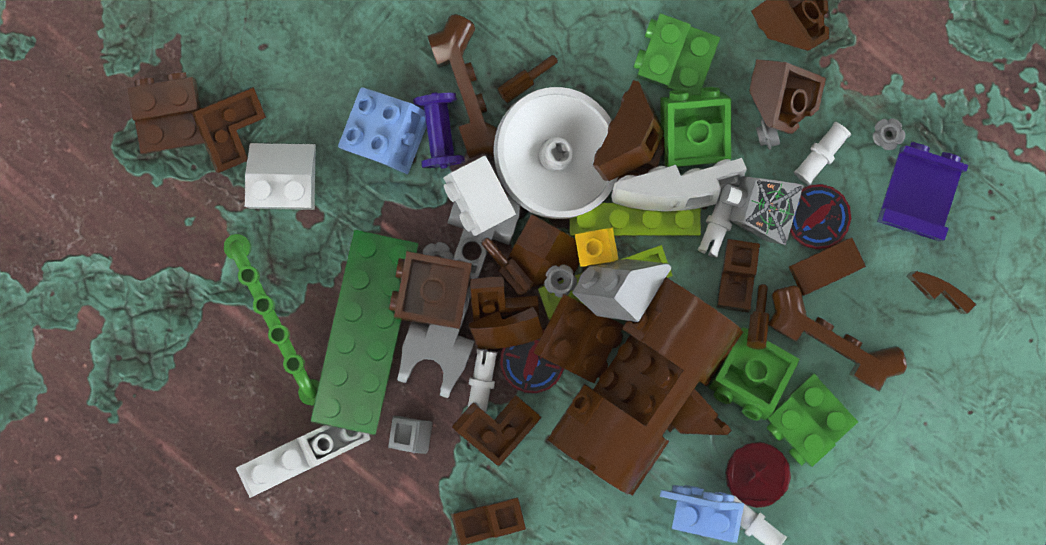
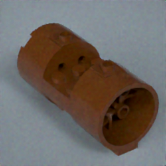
M667 277L639 322L627 320L621 328L630 336L620 346L617 355L607 370L601 374L594 389L586 384L581 387L547 438L549 442L573 460L578 461L610 485L632 496L669 443V440L664 438L663 434L698 382L707 387L743 333L741 328L726 316Z

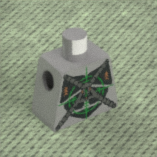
M743 176L738 187L726 184L723 187L720 200L722 203L732 206L729 216L731 222L767 242L786 245L804 185Z

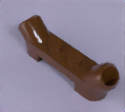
M454 14L449 16L442 31L427 35L438 68L451 64L470 119V123L459 126L469 159L481 154L494 158V140L498 127L484 121L482 113L487 112L482 93L476 95L474 93L471 82L477 81L472 64L471 62L465 64L462 58L475 31V25L467 18Z
M793 285L780 288L772 293L775 312L769 320L768 326L792 341H798L804 332L856 363L849 374L850 376L880 392L887 378L905 373L907 362L901 348L893 346L867 353L860 349L863 343L848 334H845L842 338L832 332L835 326L826 320L817 317L814 321L807 317L801 290L798 286Z

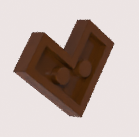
M254 87L247 88L191 112L217 173L247 161L248 157L237 130L266 118Z
M503 276L470 279L474 321L499 311L504 320L534 307L539 318L538 296L505 298Z
M515 395L495 419L473 402L453 424L452 428L499 467L542 417Z

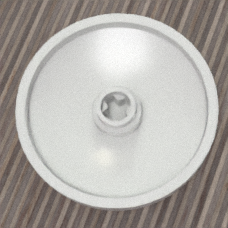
M543 88L519 99L501 119L494 140L495 167L505 190L524 209L538 216L550 219L576 217L600 205L611 193L614 183L618 179L617 177L611 181L603 180L593 166L595 153L602 146L608 134V126L612 121L610 116L591 97L570 88Z

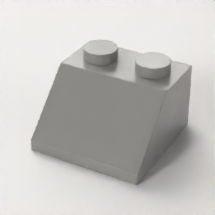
M632 259L590 265L581 274L579 282L572 293L596 316L639 322L672 267L667 263Z

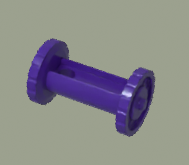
M435 92L430 95L413 98L414 105L424 107L431 154V158L421 161L422 168L440 167L445 169L448 166L465 163L464 155H454L447 104L457 100L456 93Z

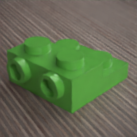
M661 13L658 20L651 18L644 36L650 39L647 50H639L633 66L639 69L636 78L669 90H687L689 95L700 94L721 37L691 27L689 23Z
M704 87L701 88V94L689 95L687 90L669 91V97L660 98L661 127L664 131L665 165L667 167L673 165L680 167L712 164L724 159L731 160V98L724 92H720V88Z
M742 327V335L717 370L708 388L715 391L713 396L718 401L724 404L734 402L743 408L742 413L746 417L756 421L760 420V418L766 420L774 412L800 359L767 341L765 349L749 348L747 346L748 329Z
M812 373L776 406L774 412L767 418L770 424L766 428L779 442L784 438L790 444L792 449L788 452L801 466L807 463L813 467L836 446L835 443L851 430L858 421L821 380Z

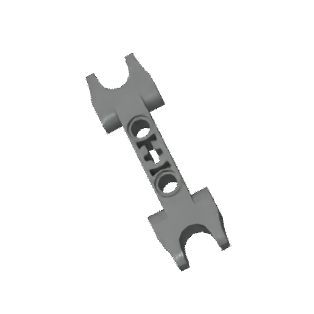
M510 195L507 198L516 215L476 236L464 228L459 216L462 212L456 201L453 204L447 223L464 229L453 260L472 263L469 282L470 279L479 278L488 253L481 244L484 238H490L491 241L493 239L507 245L511 242L519 220L520 205ZM470 242L478 243L482 249L480 257L473 261L467 260L463 255L464 246ZM470 286L467 288L460 329L471 301ZM411 322L402 347L401 366L397 380L407 383L413 368L418 362L424 359L434 360L443 370L440 396L449 398L455 383L466 368L475 341L458 335L459 329Z

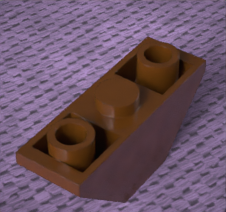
M633 80L629 90L624 93L621 107L615 119L608 126V134L602 146L595 153L593 166L603 180L611 181L650 162L664 134L650 98L639 81Z

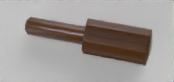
M551 55L527 72L524 69L497 88L500 97L508 104L535 84L534 79L558 63L557 58Z
M490 238L482 240L481 244L500 266L497 271L517 295L527 292L532 287L533 282L513 258L510 257L507 260Z
M765 284L758 286L756 310L753 311V314H750L747 346L757 350L765 349L767 343L770 315L765 313L768 286Z

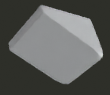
M393 415L388 448L412 453H428L432 422Z

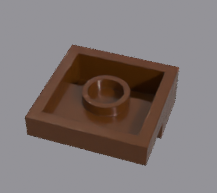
M186 72L167 75V81L155 83L154 78L135 80V87L127 88L132 119L136 124L140 154L204 144L191 113L201 108L196 79L193 77L187 78Z
M406 251L405 259L399 258L395 276L396 278H401L399 291L393 290L389 310L395 311L394 318L460 330L472 263Z
M563 294L534 354L595 383L596 379L600 378L601 374L608 368L606 360L611 350L617 348L622 342L623 334L621 328L623 324L608 317L596 316L586 305Z

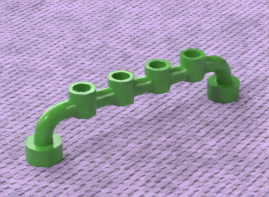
M233 234L226 239L224 252L230 259L235 261L239 269V281L243 285H247L254 298V311L263 316L269 328V340L278 345L284 357V369L288 373L293 374L299 386L298 394L300 400L306 405L313 406L319 380L310 379L304 369V358L296 353L289 340V329L281 324L274 310V300L266 295L259 281L260 273L258 269L251 266L247 258L251 252L249 239L240 234Z

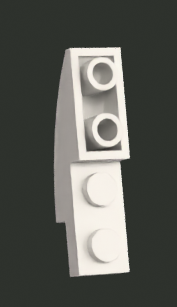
M742 158L733 161L724 159L717 162L713 167L703 170L694 168L685 172L682 176L676 165L670 167L658 166L643 175L636 177L634 175H627L620 178L614 183L611 198L615 204L649 211H683L717 204L720 191L726 184L739 185L747 169Z
M324 425L236 467V470L251 498L371 439L369 434Z

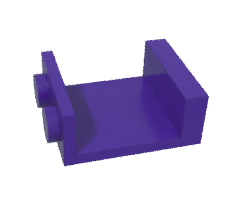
M911 142L910 146L900 147L877 222L935 241H944L949 229L945 227L958 182L961 173L966 172L969 165L961 163L960 156L947 152H942L941 156L929 153L930 147Z

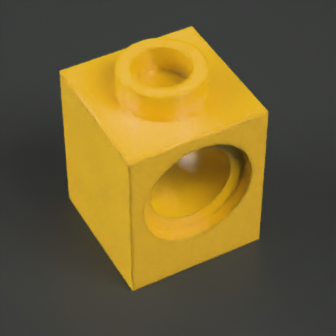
M613 227L575 234L580 267L618 260Z

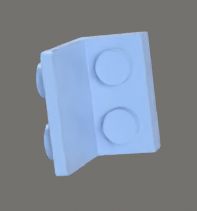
M362 87L359 90L338 147L408 174L427 127L425 110L409 102Z
M673 485L672 490H661L660 497L677 500L672 529L737 543L744 503L735 502L734 495L722 492H706L703 488L689 485Z

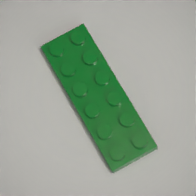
M354 229L311 422L376 436L402 321L401 319L394 318L395 311L389 310L393 290L399 291L401 278L395 277L399 258L405 259L406 251L417 253L418 243Z

